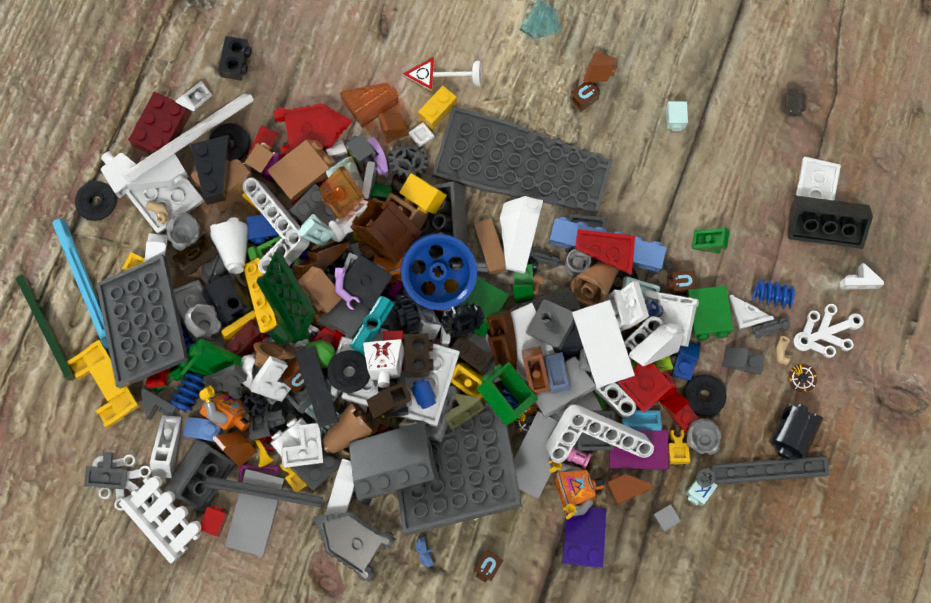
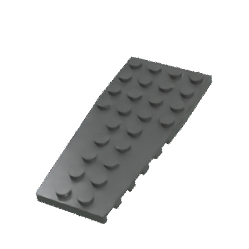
M453 106L432 177L450 182L454 181L460 185L516 198L527 196L543 200V203L597 213L612 159L603 158L594 152L589 153L581 150L580 147L575 145L574 147L567 145L558 139L548 138L545 134L531 132L528 128L509 121Z

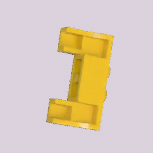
M100 340L94 342L83 352L67 361L77 379L80 380L91 373L109 402L96 410L106 428L115 425L123 420L124 416L140 407L129 387L132 384L121 389L116 387L110 355Z

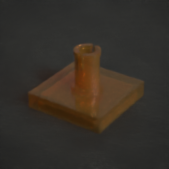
M344 166L339 167L318 188L322 194V201L326 200L324 204H329L339 220L345 218L365 198Z

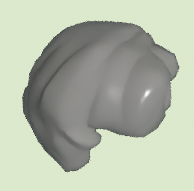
M188 213L177 214L166 223L167 239L172 242L176 250L183 251L199 239L200 224L195 217Z
M197 304L185 314L186 327L196 338L209 339L212 335L219 333L222 323L217 317L214 306Z
M710 419L694 420L687 431V445L699 454L707 453L713 455L719 451L722 432L718 425Z

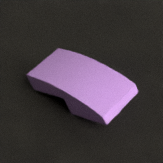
M373 136L368 140V143L375 151L376 157L373 160L376 165V171L378 175L382 174L387 178L389 175L386 158L381 146Z

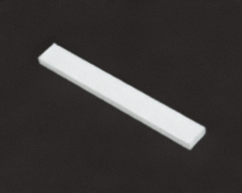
M242 94L122 173V176L125 180L134 181L253 102L254 99L251 94Z

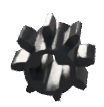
M254 392L244 395L245 400L242 405L246 410L245 413L252 412L253 416H257L259 412L266 411L264 407L268 401H266L263 395H258Z

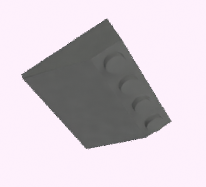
M454 181L434 185L435 188L447 196L436 214L427 213L429 216L420 229L422 233L415 241L430 234H444L459 239L468 247L464 186ZM433 245L429 249V255L434 259L440 258L443 254V249L440 245ZM454 256L449 260V263L459 262L462 259ZM417 260L419 265H425L424 261Z
M425 421L349 443L352 477L358 501H366L440 480Z

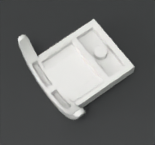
M355 198L333 221L329 222L328 227L334 233L331 238L332 240L341 242L347 233L353 231L350 228L353 224L352 221L356 216L360 217L368 207L366 205L368 201Z
M645 291L646 297L659 300L658 304L663 307L664 311H661L663 315L658 317L663 325L673 323L685 332L681 346L688 347L699 300ZM655 323L653 324L652 331H655L658 328V326Z

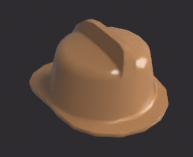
M256 342L253 345L256 350L255 365L257 367H263L269 356L280 360L296 357L295 352L298 351L293 345L289 344L283 348L277 342Z

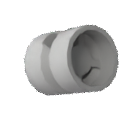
M575 249L571 250L565 261V272L569 277L575 278L590 267L591 257Z

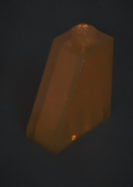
M388 83L340 92L341 100L362 128L378 118V114L385 113L399 104V93L394 87H390Z

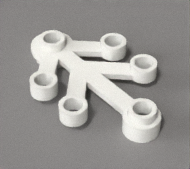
M828 304L824 309L825 314L818 332L813 334L811 332L814 323L820 319V314L817 311L808 313L803 332L798 333L794 337V346L798 350L807 351L812 349L823 354L826 358H832L836 354V349L833 346L824 347L814 342L820 339L841 347L843 351H849L853 348L852 340H843L832 334L848 328L852 330L859 329L864 323L863 317L860 314L854 313L846 321L828 327L832 316L837 313L836 305ZM828 307L833 308L834 312L830 313ZM810 315H816V320L811 319ZM853 318H857L859 323H854ZM801 338H805L807 344H802ZM844 342H848L850 347L846 348ZM830 349L832 351V355H828L826 350Z
M126 455L124 458L113 460V463H117V467L125 465L133 467L136 464V458L132 455ZM103 456L97 457L93 461L92 466L98 467V462H103ZM132 457L133 462L127 464V459ZM142 466L138 470L127 471L126 488L131 492L135 489L139 490L140 488L129 479L150 477L152 475L151 468ZM144 469H148L149 471L146 476H143L142 471ZM101 488L99 496L105 500L109 499L112 496V491L109 488ZM115 489L117 500L114 506L117 510L124 511L123 508L118 507V503L125 498L124 490ZM104 490H108L109 492L108 496L103 497L102 495ZM154 493L151 496L152 502L149 503L150 505L158 499Z

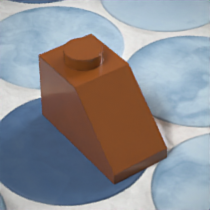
M595 51L583 81L607 82L610 75L614 76L617 65H614L616 58Z
M401 113L378 114L380 128L387 143L408 136L407 129L410 127L407 119L402 118Z
M541 346L522 350V359L529 388L534 394L549 391L550 386Z
M239 431L217 435L212 438L239 468L257 452L252 446L255 442L248 435L244 437Z
M619 473L609 477L610 481L606 483L615 505L654 488L651 483L627 474L620 476Z

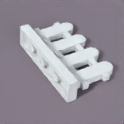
M147 476L143 480L145 484L139 490H133L131 495L124 498L119 505L171 564L188 549L186 545L192 539L197 540L200 537L198 533L201 530V524L198 521H193L189 524L185 519L188 515L187 508L185 506L175 508L172 504L175 500L174 493L172 491L162 493L159 489L162 485L161 478L159 476L152 478ZM154 493L158 499L150 505L147 500ZM167 508L171 514L163 520L160 515ZM180 523L184 530L177 536L173 530Z

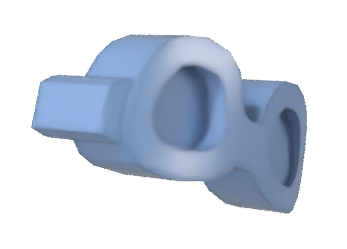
M422 537L416 543V550L421 554V563L424 566L430 567L435 565L428 554L433 552L432 548L426 550L425 537Z

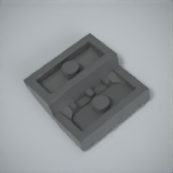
M342 298L328 313L324 312L318 322L333 332L338 330L352 340L361 328L364 318L369 315L372 309L353 299L351 305L355 309L352 310L348 308L347 302Z

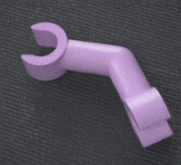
M335 268V292L347 302L348 308L354 310L355 308L351 305V301L353 299L358 303L361 301L358 297H352L343 289L345 268Z

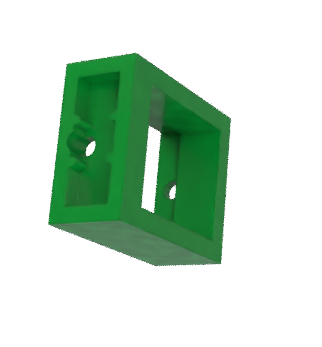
M510 362L503 366L498 364L491 370L493 374L488 373L481 379L482 384L476 388L505 426L519 418L538 400ZM497 377L501 379L519 402L514 408L510 406L492 383Z

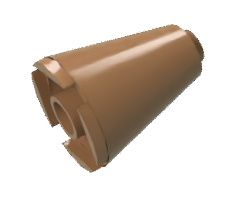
M599 261L572 280L571 290L573 294L576 292L579 296L578 300L588 307L605 302L619 269Z
M351 402L338 417L339 422L333 423L322 437L323 443L321 445L326 452L334 454L349 447L350 442L374 435L377 429L374 423L369 424L368 419L370 417L357 403Z

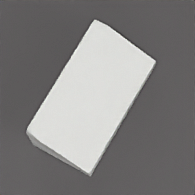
M200 81L175 102L194 111L213 95Z

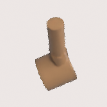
M538 273L533 277L535 284L533 294L535 295L538 294L539 288L545 280Z

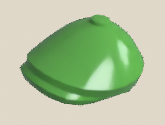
M323 340L306 344L303 349L315 346L322 369L328 368L329 362L336 355L334 347Z

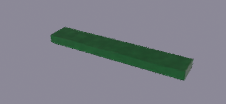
M23 275L16 277V281L64 377L68 380L75 379V373L67 363L68 358L28 279Z

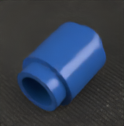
M422 378L413 382L414 386L411 387L418 406H421L423 410L435 405L436 395L429 380L425 381Z

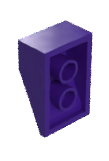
M590 507L584 515L572 516L570 519L565 518L561 564L603 568L606 509Z

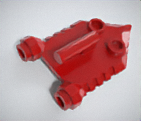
M323 103L304 108H293L292 110L283 107L273 110L275 122H285L289 145H284V147L280 148L282 158L305 140H317L322 144L323 149L331 148L336 139H339V135L344 133L343 130H346L353 122V120L346 116L340 115L339 112H335L333 109L330 110V107Z

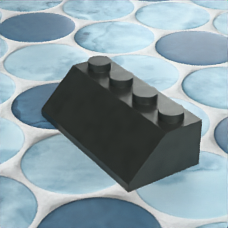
M794 195L789 215L788 239L863 249L873 219L870 205Z

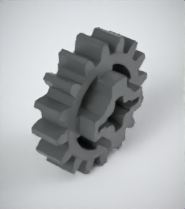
M410 142L408 146L401 143L400 148L394 146V151L390 150L387 162L389 163L388 169L392 170V175L398 174L399 180L405 177L406 181L410 173L422 178V174L427 171L428 155L424 154V149L418 150L417 144L412 147Z

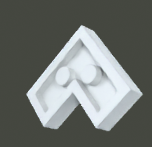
M269 356L250 384L249 389L251 392L282 402L291 389L284 384L282 379H279L288 367L286 362Z
M318 423L298 425L300 445L280 447L283 468L323 463Z

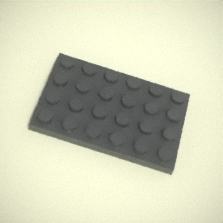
M162 254L96 283L116 387L121 389L189 360L166 256Z

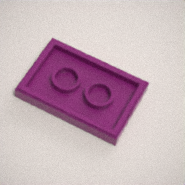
M637 430L644 433L654 446V451L649 457H639L614 446V450H609V469H669L668 430Z

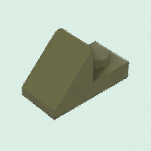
M453 394L459 406L450 409L443 417L453 430L484 410L485 407L479 397Z

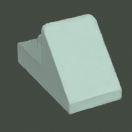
M314 214L301 225V229L298 231L301 237L319 246H324L334 235L332 229Z

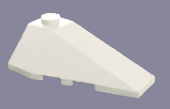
M523 196L504 203L500 216V225L507 270L525 274L543 200Z

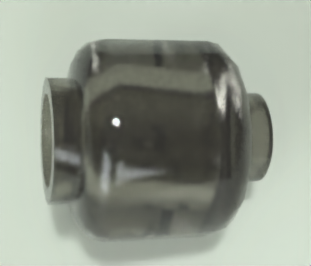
M788 89V93L783 94L781 97L782 111L787 116H800L807 108L806 95L803 92H799V89Z

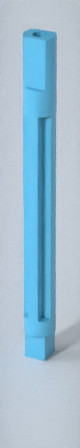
M57 219L52 224L100 341L106 350L109 351L101 305L65 219Z

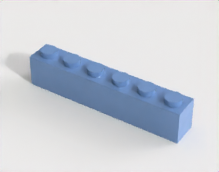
M565 217L555 218L548 244L573 250L576 245L578 229L607 232V229L603 227H588V224L584 222L573 223ZM615 231V232H614V233H616V234H624V233L618 232V231ZM635 236L633 266L659 273L662 269L667 247L662 246L663 244L660 242L651 241L649 243L645 242L643 238Z

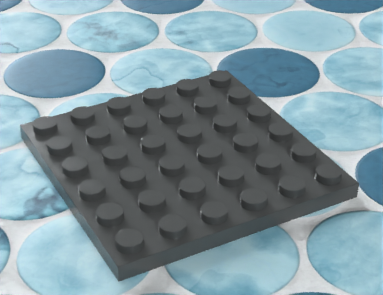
M487 401L482 402L485 407L484 410L452 430L448 425L441 442L430 440L440 480L398 491L402 531L405 536L522 507L508 425L505 426ZM399 424L391 425L395 429L400 428Z

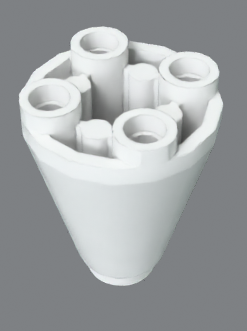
M234 217L229 218L227 222L211 225L210 235L225 268L230 274L242 273L245 267L248 244L247 224L240 222L238 218Z

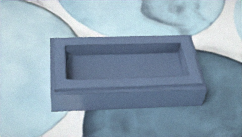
M563 352L543 356L551 394L570 390Z

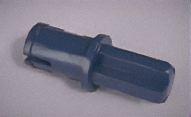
M645 300L649 316L661 317L663 315V312H661L664 311L662 306L656 301Z

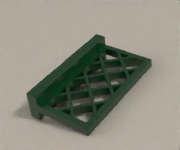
M276 251L265 275L258 277L256 282L290 342L295 343L309 338L310 332L308 328L316 312L281 251Z

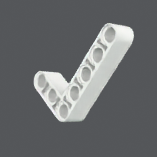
M247 178L243 183V191L281 236V239L259 261V270L264 274L266 273L276 251H281L282 255L285 251L283 257L290 266L309 246L310 241L301 237L298 233L301 227L263 182L255 178Z
M654 316L648 318L624 342L626 350L631 352L639 345L635 342L634 338L636 336H641L645 340L653 332L648 328L649 323H655L658 327L662 326L661 319ZM615 382L594 390L620 417L629 418L635 412V402ZM607 391H616L617 398H609ZM621 405H630L631 412H623L621 409Z
M571 405L565 410L546 444L548 454L552 461L556 463L566 460L582 432L639 457H649L654 451L653 444L644 433L579 405Z

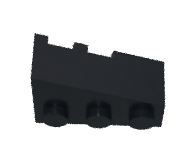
M229 135L190 144L203 199L206 204L210 205L226 201L230 149L232 146Z

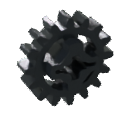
M407 294L397 295L395 297L396 306H394V312L398 325L406 331V334H417L419 332L418 323L421 322L417 305L411 301Z
M467 302L463 306L460 303L457 308L451 307L452 310L445 312L447 316H443V321L441 322L446 334H450V337L456 335L459 338L462 334L466 337L469 332L473 334L475 329H480L479 324H484L483 319L485 316L480 306H477L476 303L470 305Z

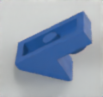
M689 341L688 347L680 345L671 376L686 381L691 380L695 364L699 359L700 344Z

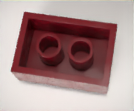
M154 91L128 141L133 148L151 155L180 136L191 116V112L188 108L176 103L175 100Z

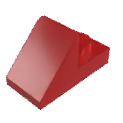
M678 392L660 402L681 430H684V433L688 431L689 426L694 420H699L697 415L688 406L690 402Z

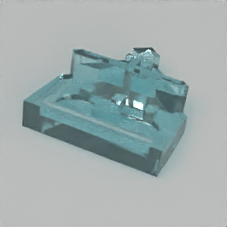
M536 0L519 29L534 39L562 31L556 14L557 10L542 0Z

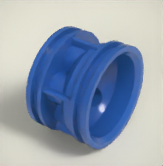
M430 234L419 238L407 249L402 258L400 274L407 293L415 302L429 309L446 310L459 305L471 294L477 280V265L471 250L459 239L444 234ZM433 245H440L443 249V254L438 259H434L429 255V249ZM454 256L462 259L463 264L459 270H452L449 267V260ZM416 260H422L426 265L425 271L421 274H416L412 271V264ZM440 266V269L443 270V273L439 274V276H435V273L432 272L433 268ZM452 278L457 281L458 287L456 291L449 293L444 289V282ZM425 281H431L435 285V290L430 295H425L421 291V286Z

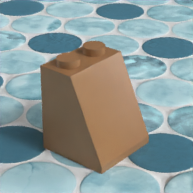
M305 140L267 171L290 199H298L314 184L319 185L328 179L326 171L335 165V161L324 152L320 142L317 140Z
M238 159L230 161L226 201L213 204L221 213L244 193V181L247 178L254 177V174L251 172L252 169L245 162L241 163ZM194 172L190 176L201 191L198 174Z

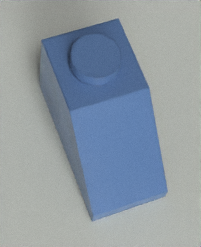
M187 417L182 436L217 444L212 438L224 434V429L210 420Z

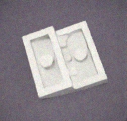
M632 281L622 290L612 291L606 298V301H611L620 332L649 317L639 282Z

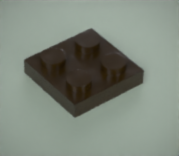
M203 235L196 243L186 247L172 258L184 275L188 276L195 273L203 264L211 262L218 254Z

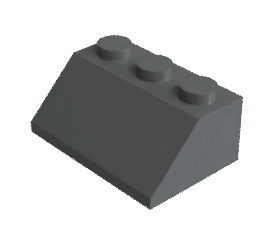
M197 439L164 490L172 491L176 498L204 514L206 508L219 491V489L205 486L207 477L226 479L236 463Z

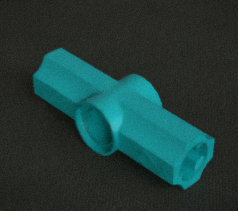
M379 296L350 344L354 351L365 355L363 343L373 342L395 306L390 299ZM369 322H376L378 326L370 329L367 327V324Z

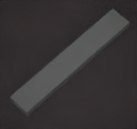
M827 456L806 457L805 459L796 460L780 459L709 465V469L715 474L714 483L717 485L829 476Z

